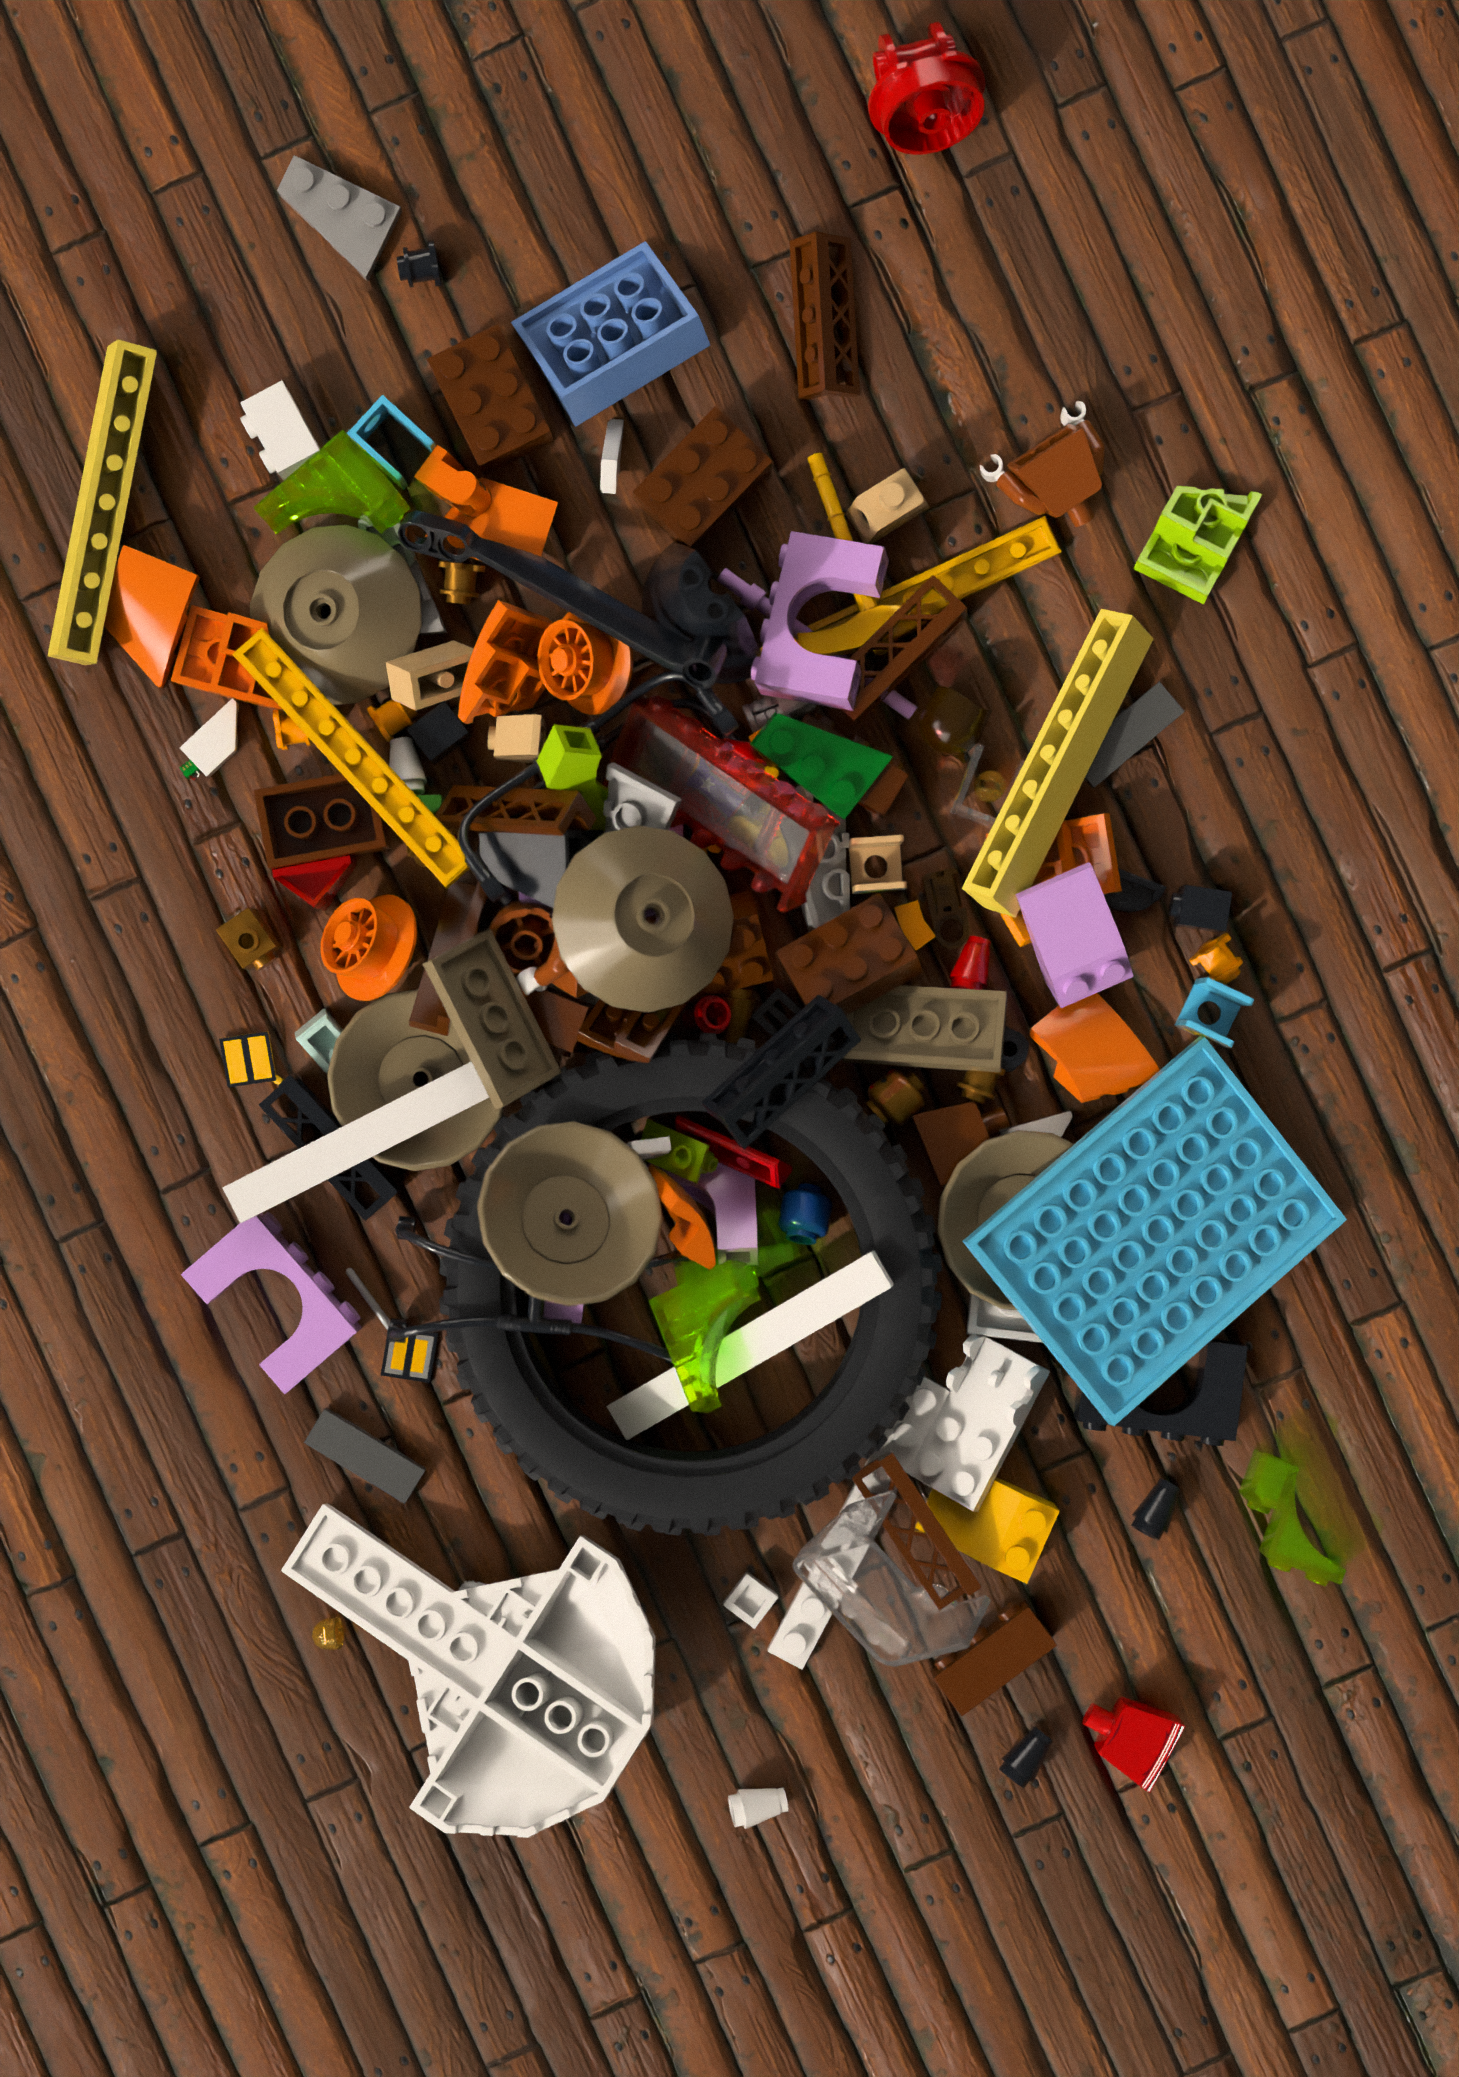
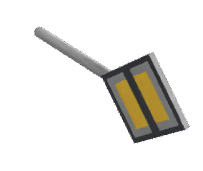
M347 1268V1276L388 1331L390 1320L354 1270ZM430 1332L407 1337L405 1343L389 1342L387 1337L381 1376L430 1383L438 1333Z

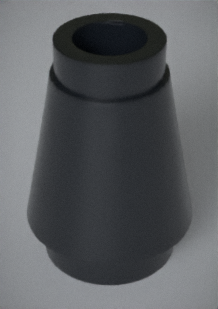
M1159 1478L1157 1484L1132 1514L1135 1518L1131 1526L1139 1532L1159 1541L1163 1533L1168 1534L1181 1489Z
M1033 1727L1030 1733L1028 1732L1001 1758L1004 1762L999 1767V1770L1024 1789L1029 1781L1031 1783L1034 1782L1053 1740L1036 1727Z

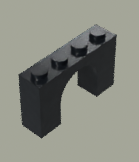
M1212 1339L1200 1350L1196 1382L1191 1393L1183 1402L1166 1410H1150L1138 1405L1115 1426L1122 1427V1433L1135 1436H1145L1146 1430L1161 1432V1438L1174 1441H1184L1185 1435L1200 1437V1443L1214 1446H1224V1440L1236 1441L1248 1346L1241 1342ZM1077 1385L1073 1416L1077 1421L1083 1422L1082 1427L1085 1429L1106 1431V1427L1109 1424Z

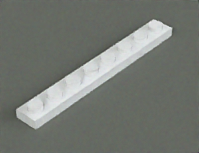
M924 1376L921 1386L917 1385L913 1396H907L905 1400L910 1409L902 1421L898 1420L892 1429L887 1428L884 1434L888 1440L879 1451H875L867 1459L864 1466L890 1450L907 1474L950 1393L949 1389ZM881 1466L862 1480L870 1493L887 1496L890 1478ZM855 1484L767 1648V1651L802 1670L881 1523ZM895 1486L893 1489L892 1497H894L897 1493V1489L895 1488ZM875 1499L884 1512L886 1501Z

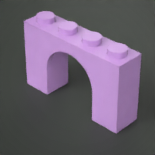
M791 531L788 544L782 545L779 554V567L782 568L779 582L774 581L770 591L769 601L770 605H773L770 619H764L761 627L760 640L764 643L761 656L754 658L751 669V679L755 680L754 683L761 695L853 711L862 673L857 661L807 651L794 640L793 627L801 607L812 597L820 593L842 591L880 598L889 563L883 546Z
M718 1163L714 1172L701 1174L698 1183H694L658 1167L679 1183L695 1201L704 1205L713 1215L717 1226L718 1267L758 1265L755 1178Z
M266 1212L265 1214L260 1213L243 1223H239L181 1275L206 1304L216 1300L244 1274L255 1269L277 1271L294 1283L302 1300L300 1324L287 1341L259 1364L280 1390L286 1394L362 1329V1327L357 1322L361 1318L356 1310L347 1301H344L342 1304L331 1293L335 1288L330 1280L322 1272L319 1271L315 1274L305 1263L309 1258L304 1250L294 1241L289 1244L279 1233L283 1230L281 1224L271 1213Z

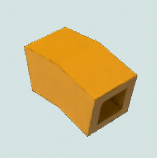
M918 900L893 908L896 921L914 951H917L936 937L924 921Z

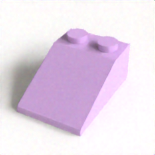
M1090 862L1016 894L1044 981L1060 1008L1134 977L1124 944Z

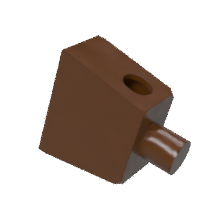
M973 1100L921 1111L911 1118L940 1186L948 1183L956 1165L981 1143L989 1140L990 1136L1010 1128L1006 1114L1001 1106L980 1115L978 1107Z

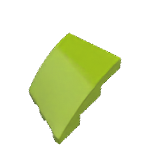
M1177 486L1162 511L1151 537L1141 552L1134 570L1204 605L1263 494L1251 491L1247 496L1224 494V489L1210 488L1208 490H1201L1196 487Z

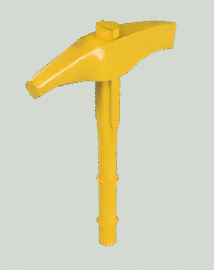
M822 453L813 454L807 460L814 477L813 481L816 482L828 516L827 521L830 522L836 539L853 541L844 517L845 513L842 511L830 477L831 473L828 472ZM853 593L860 613L848 622L832 629L797 633L798 643L807 651L821 655L837 656L855 653L902 605L878 606L875 597ZM939 595L932 600L921 603V614H939L949 603ZM917 605L907 615H917ZM917 621L899 622L893 628V642L917 630ZM921 621V627L931 621ZM889 633L879 643H889ZM873 650L874 655L879 656L887 654L889 651Z

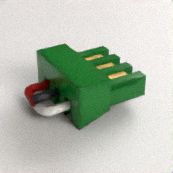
M190 759L183 766L179 767L188 780L190 778L195 780L200 775L198 773L200 769Z

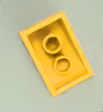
M997 1477L978 1512L971 1511L933 1488L926 1501V1504L958 1551L1026 1584L1060 1512L1055 1503ZM917 1521L915 1528L922 1532H925L919 1524V1522Z

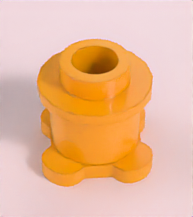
M392 699L378 708L372 705L367 708L381 734L389 743L394 739V734L409 725H413V718L418 716L416 710Z
M279 709L273 710L278 749L288 750L290 744L306 743L307 746L313 745V742L284 711Z
M1224 933L1213 940H1208L1189 959L1193 966L1201 963L1209 974V978L1224 985L1234 980L1241 973L1239 967L1243 960L1241 957H1235L1226 943L1231 940V936L1228 933Z

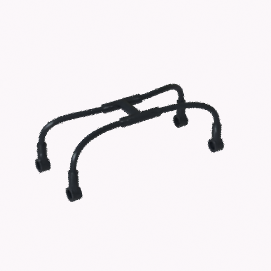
M671 670L660 673L637 686L596 719H589L580 727L590 728L594 736L600 732L599 728L651 689L669 681H686L682 677L681 672ZM694 687L700 701L694 699H673L659 703L628 719L605 736L600 735L595 739L600 753H603V751L610 748L609 744L644 721L669 710L688 708L704 714L712 722L711 727L720 739L742 740L734 732L740 727L720 699H718L711 687L705 689ZM538 757L533 760L534 763L475 803L465 814L458 830V841L461 851L465 856V863L493 903L498 901L502 908L517 900L510 893L506 885L499 883L486 863L481 859L479 853L472 850L468 839V832L474 819L486 807L539 771L541 772L537 763ZM543 779L531 789L548 788Z
M399 1216L398 1225L395 1229L397 1239L408 1240L421 1248L456 1261L485 1268L499 1269L493 1258L458 1251L416 1234V1217ZM674 1245V1251L653 1257L645 1269L658 1267L674 1261L689 1262V1258L682 1255ZM530 1295L527 1316L499 1314V1317H462L428 1322L407 1327V1319L391 1318L390 1328L387 1331L389 1342L405 1343L407 1337L420 1334L482 1326L498 1327V1330L571 1335V1333H580L605 1338L664 1358L665 1363L669 1364L681 1363L683 1341L667 1340L666 1348L611 1329L574 1323L572 1319L544 1317L545 1300Z

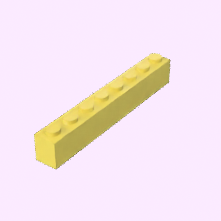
M119 339L107 346L48 651V657L83 665L97 664L157 350Z
M1105 609L1100 610L962 887L965 892L984 908L1016 918L1020 910L1016 894L1032 886L1154 639L1133 615Z

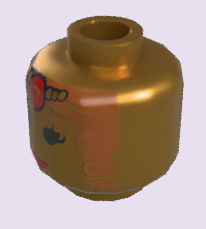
M891 1069L869 1087L867 1094L870 1100L866 1102V1105L886 1125L885 1127L889 1124L901 1127L913 1115L924 1108L925 1101L920 1093L926 1088L912 1071L904 1075L900 1070Z

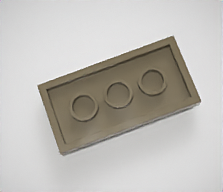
M491 929L485 930L423 963L495 1109L505 1107L562 1073Z
M900 985L846 1016L861 1041L842 1058L843 1063L1001 1072L1008 1001L1007 991Z

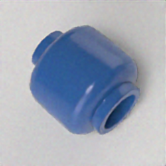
M806 1183L799 1184L798 1189L789 1190L783 1195L778 1226L786 1234L787 1240L797 1244L813 1245L817 1243V1239H821L828 1234L833 1206L830 1198L821 1193L822 1189L819 1186Z

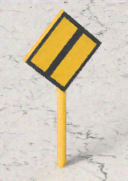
M269 1031L219 1038L228 1088L269 1081L279 1085L283 1081L282 1078L276 1075Z

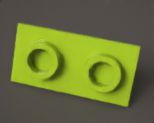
M647 1119L641 1140L669 1136L671 1151L661 1157L645 1161L694 1183H698L701 1174L712 1173L716 1170L718 1159L714 1157L713 1152L709 1151L710 1145L651 1119Z

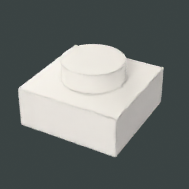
M746 1571L723 1601V1606L755 1629L778 1599V1594Z

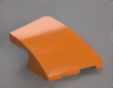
M481 477L479 481L488 488L492 496L488 509L477 517H469L452 507L444 516V518L467 525L481 538L541 556L558 502ZM447 536V540L452 546L465 548L462 540L455 536Z
M123 545L114 571L104 627L153 683L160 688H164L177 656L174 654L175 648L188 619L186 611L200 577L197 574Z
M500 600L497 601L477 639L464 677L458 718L463 723H473L475 716L487 713L497 717L506 715L513 710L522 711L533 708L546 688L539 674L536 656L543 633L553 623L550 619Z
M191 605L171 682L224 697L283 710L233 656V653L261 628L269 634L267 623L230 612L226 615Z
M1110 813L1064 820L1031 887L1090 862L1103 894L1121 892L1122 888Z
M1098 993L1063 1008H1060L1058 1005L1030 1030L1029 1036L1057 1061L1054 1078L1081 1103L1100 1099L1101 1096L1106 1094L1117 1095L1125 1093L1131 1087L1143 1085L1160 1071L1158 1065L1141 1041Z
M651 1163L648 1170L657 1183L659 1198L664 1203L663 1207L676 1222V1225L668 1234V1238L682 1255L712 1270L716 1265V1242L703 1212L679 1183Z

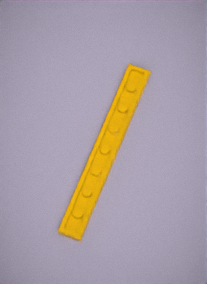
M1046 516L888 588L881 592L880 598H875L878 606L903 605L934 575L961 600L1052 558L1062 551ZM932 589L921 600V603L932 600L939 596V594ZM854 604L807 627L814 632L832 629L848 622L860 612L857 604Z
M263 628L233 653V656L447 889L469 870L464 861L465 856L461 851L459 841Z

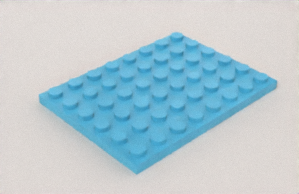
M1199 1036L962 1242L1109 1425L1115 1426L1347 1219L1206 1037Z

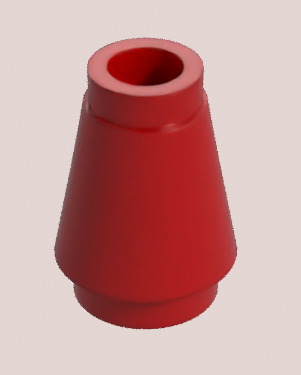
M969 936L949 976L952 980L950 988L973 990L987 988L991 941L979 936Z
M708 995L684 1012L682 1022L689 1031L719 1034L727 1028L731 1019V1010L722 998Z

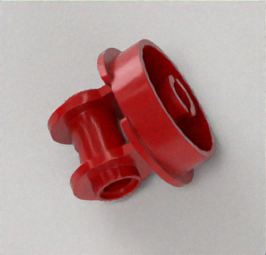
M939 21L929 24L928 39L894 46L893 40L888 33L879 36V51L874 52L872 56L877 83L869 96L868 113L872 124L879 132L884 134L888 144L902 153L923 155L942 151L966 138L979 124L984 113L983 94L985 91V77L979 63L968 54L956 50L952 35H945Z

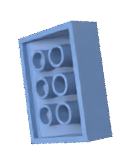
M646 241L511 322L575 427L710 346L698 313Z

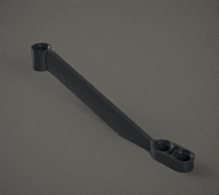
M412 511L405 516L399 527L398 538L406 548L456 563L463 562L470 557H475L662 666L681 672L684 680L695 688H710L718 677L727 656V648L719 638L713 635L704 634L695 638L694 641L687 640L542 556L481 538L471 528L461 522L423 511ZM417 525L426 532L427 537L422 538L414 535L409 526ZM447 536L459 538L463 541L465 548L452 546L448 542Z

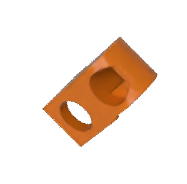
M438 445L414 475L433 495L466 516L477 517L483 514L491 504L492 496L488 488L471 472L463 471L465 468L448 451Z

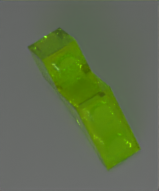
M1254 1448L1238 1493L1248 1500L1246 1506L1264 1514H1269L1270 1510L1274 1509L1259 1551L1266 1558H1269L1267 1564L1290 1573L1292 1567L1306 1572L1304 1578L1322 1586H1327L1329 1581L1341 1585L1346 1569L1338 1562L1319 1553L1309 1542L1299 1523L1295 1508V1484L1299 1467L1288 1460Z

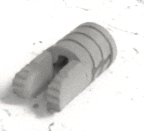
M765 696L763 699L755 700L751 704L743 705L742 708L754 734L763 728L774 713L797 720L806 714L809 715V713L816 709L815 706L817 705Z

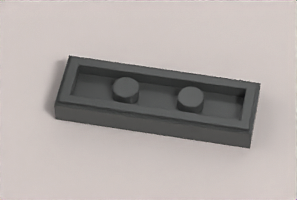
M1160 681L1113 720L1085 777V781L1092 789L1185 712Z
M327 1407L323 1410L304 1441L311 1448L404 1504L427 1469Z

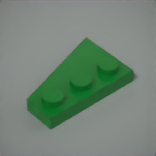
M774 713L750 743L752 747L841 819L847 817L893 758V756L779 713Z

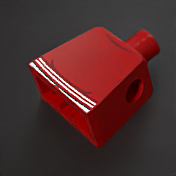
M1125 1697L1117 1699L1111 1712L1092 1703L1087 1709L1082 1722L1083 1725L1099 1733L1094 1743L1098 1754L1149 1793L1186 1727L1180 1717L1173 1713Z

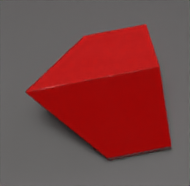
M348 855L273 869L272 874L274 879L313 908L326 911L357 864L355 857Z

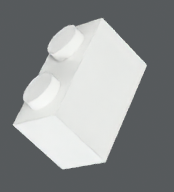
M282 380L240 402L246 415L240 417L241 422L251 439L259 437L264 447V450L260 451L259 455L270 474L277 471L285 481L325 459L290 391Z

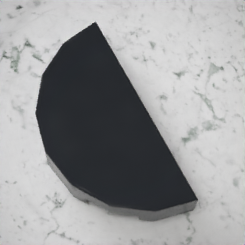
M1119 869L1122 891L1104 894L1108 907L1111 909L1131 913L1144 910L1157 902L1167 887Z

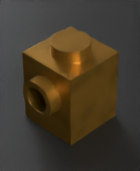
M246 908L216 929L243 969L250 970L255 967L257 971L262 970L277 959L274 953L282 948L254 908Z

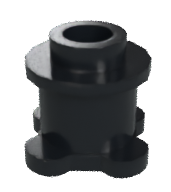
M434 240L428 241L429 248L408 251L407 247H403L404 256L397 257L400 280H408L410 288L414 287V283L435 280L436 286H442Z
M1005 1026L1004 1043L1007 1041L1011 1042L1014 1046V1052L1010 1056L1003 1054L1002 1069L1006 1070L1005 1072H1012L1025 1061L1029 1050V1042L1020 1032Z

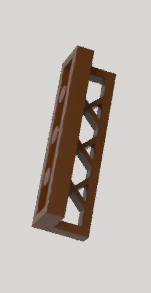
M815 231L789 241L798 396L800 399L807 400L828 394L855 397L860 395L851 238ZM828 246L837 248V267L829 259ZM833 284L840 293L841 304L839 306L831 298V287ZM835 324L842 332L843 343L841 346L834 338L833 327ZM838 363L845 372V385L837 384L836 366Z
M934 575L849 658L850 660L857 661V663L860 662V670L862 672L860 677V693L856 696L853 711L840 710L843 712L844 718L854 728L967 617V607ZM932 589L949 603L939 614H921V600ZM917 605V615H907ZM917 621V636L910 643H893V628L899 622ZM921 621H931L921 631ZM889 633V643H879ZM871 650H889V664L882 671H865V656ZM893 650H902L893 659ZM865 678H874L865 687Z
M453 785L435 816L447 829L459 830L460 823L469 809L497 787ZM514 788L486 807L474 819L469 830L564 836L567 829L590 830L597 818L579 791ZM456 810L458 814L455 815V816H452V814H453L454 811Z
M455 881L449 887L427 961L478 934L488 900V895L478 881L476 886ZM424 969L409 1020V1026L448 1036L452 1022Z
M890 1450L886 1451L861 1468L852 1477L855 1485L939 1611L966 1593L970 1596L982 1588L893 1452ZM881 1466L890 1478L887 1496L870 1493L862 1480ZM894 1486L903 1499L892 1497ZM875 1499L886 1501L884 1512ZM891 1502L904 1504L909 1507L912 1512L909 1529L892 1526L888 1520ZM916 1519L925 1532L914 1530ZM897 1532L908 1534L906 1545ZM913 1535L931 1540L934 1545L931 1562L914 1559L910 1553ZM938 1552L947 1565L937 1564ZM919 1566L930 1568L928 1579ZM935 1569L952 1572L960 1585L940 1598L932 1586Z

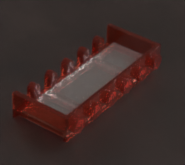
M652 696L633 702L609 764L615 763L682 799L670 828L685 823L695 830L690 840L691 843L701 849L716 845L725 851L720 863L724 869L733 871L746 866L756 873L751 883V887L755 891L763 893L777 888L783 892L777 909L782 913L807 903L806 893L836 827H839L840 822L829 816L828 811L821 805L811 803L796 793V789L791 784L779 781L767 773L762 764L747 759L738 753L730 742L717 738L705 730L700 721L686 717L673 708L672 702L668 699ZM605 772L602 784L608 787L609 780L606 779Z

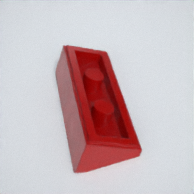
M677 1116L675 1118L676 1131L710 1145L709 1151L714 1153V1157L718 1159L719 1163L770 1186L780 1189L793 1170L792 1166L749 1146L744 1149L735 1140L683 1117Z

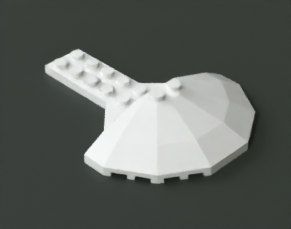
M325 1503L322 1504L281 1570L409 1661L411 1676H414L418 1695L416 1702L422 1733H425L429 1751V1757L427 1758L430 1769L429 1777L409 1808L444 1833H480V1835L489 1836L494 1834L517 1835V1837L528 1838L543 1829L607 1799L654 1724L656 1637L620 1559L585 1535L579 1536L563 1564L557 1570L454 1591L336 1508Z

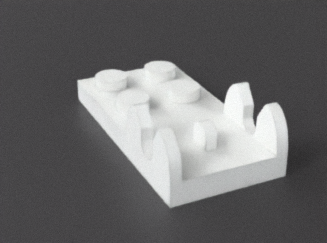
M972 1334L963 1344V1353L966 1354L964 1363L960 1367L952 1369L947 1375L946 1386L950 1389V1393L907 1474L971 1511L978 1512L1050 1371L989 1337Z

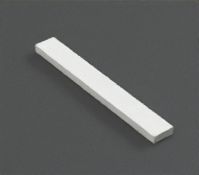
M469 1062L224 1186L223 1190L239 1222L243 1223L484 1101L489 1096L472 1062Z
M873 1250L612 1402L607 1408L625 1439L629 1440L894 1286V1283Z

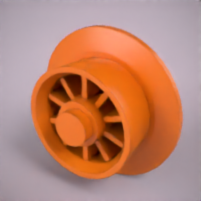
M568 612L562 620L552 623L543 633L537 654L538 670L544 686L554 697L566 700L572 707L582 713L599 715L625 696L632 677L633 650L628 645Z
M387 894L377 896L369 901L363 898L350 899L341 904L331 915L322 934L321 958L325 967L329 971L336 973L341 989L349 997L359 1001L375 1000L389 992L399 982L406 970L413 965V953L417 940V923L412 908L402 898Z

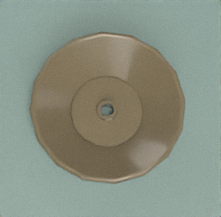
M347 524L314 527L282 544L260 571L250 602V618L267 623L270 637L333 705L359 703L389 687L386 668L387 661L414 652L422 627L420 589L405 558L380 535ZM329 605L331 614L324 619L321 611L324 606Z
M637 825L604 833L575 854L556 887L552 926L560 957L583 989L613 1007L653 1012L685 1003L712 982L729 952L734 914L725 879L704 850L674 831ZM647 909H651L656 913L654 924L648 923L645 919Z
M419 989L388 993L357 1011L336 1039L327 1079L332 1111L342 1127L420 1088L415 1083V1075L418 1072H425L429 1078L428 1083L471 1062L453 1024H451L448 1036L409 1026V1020ZM487 1098L373 1156V1158L380 1163L411 1171L450 1166L481 1147L496 1124L501 1120L504 1107L495 1109L490 1098Z
M574 1121L539 1125L507 1143L485 1173L477 1206L483 1244L502 1275L532 1297L565 1306L602 1302L634 1284L656 1254L663 1223L657 1183L638 1152L610 1131ZM567 1213L572 1218L571 1225L562 1224L559 1220V1214Z
M1017 1130L984 1141L956 1165L940 1196L937 1233L947 1266L969 1293L1000 1309L1017 1310L962 1241L1072 1147L1073 1143L1054 1133Z

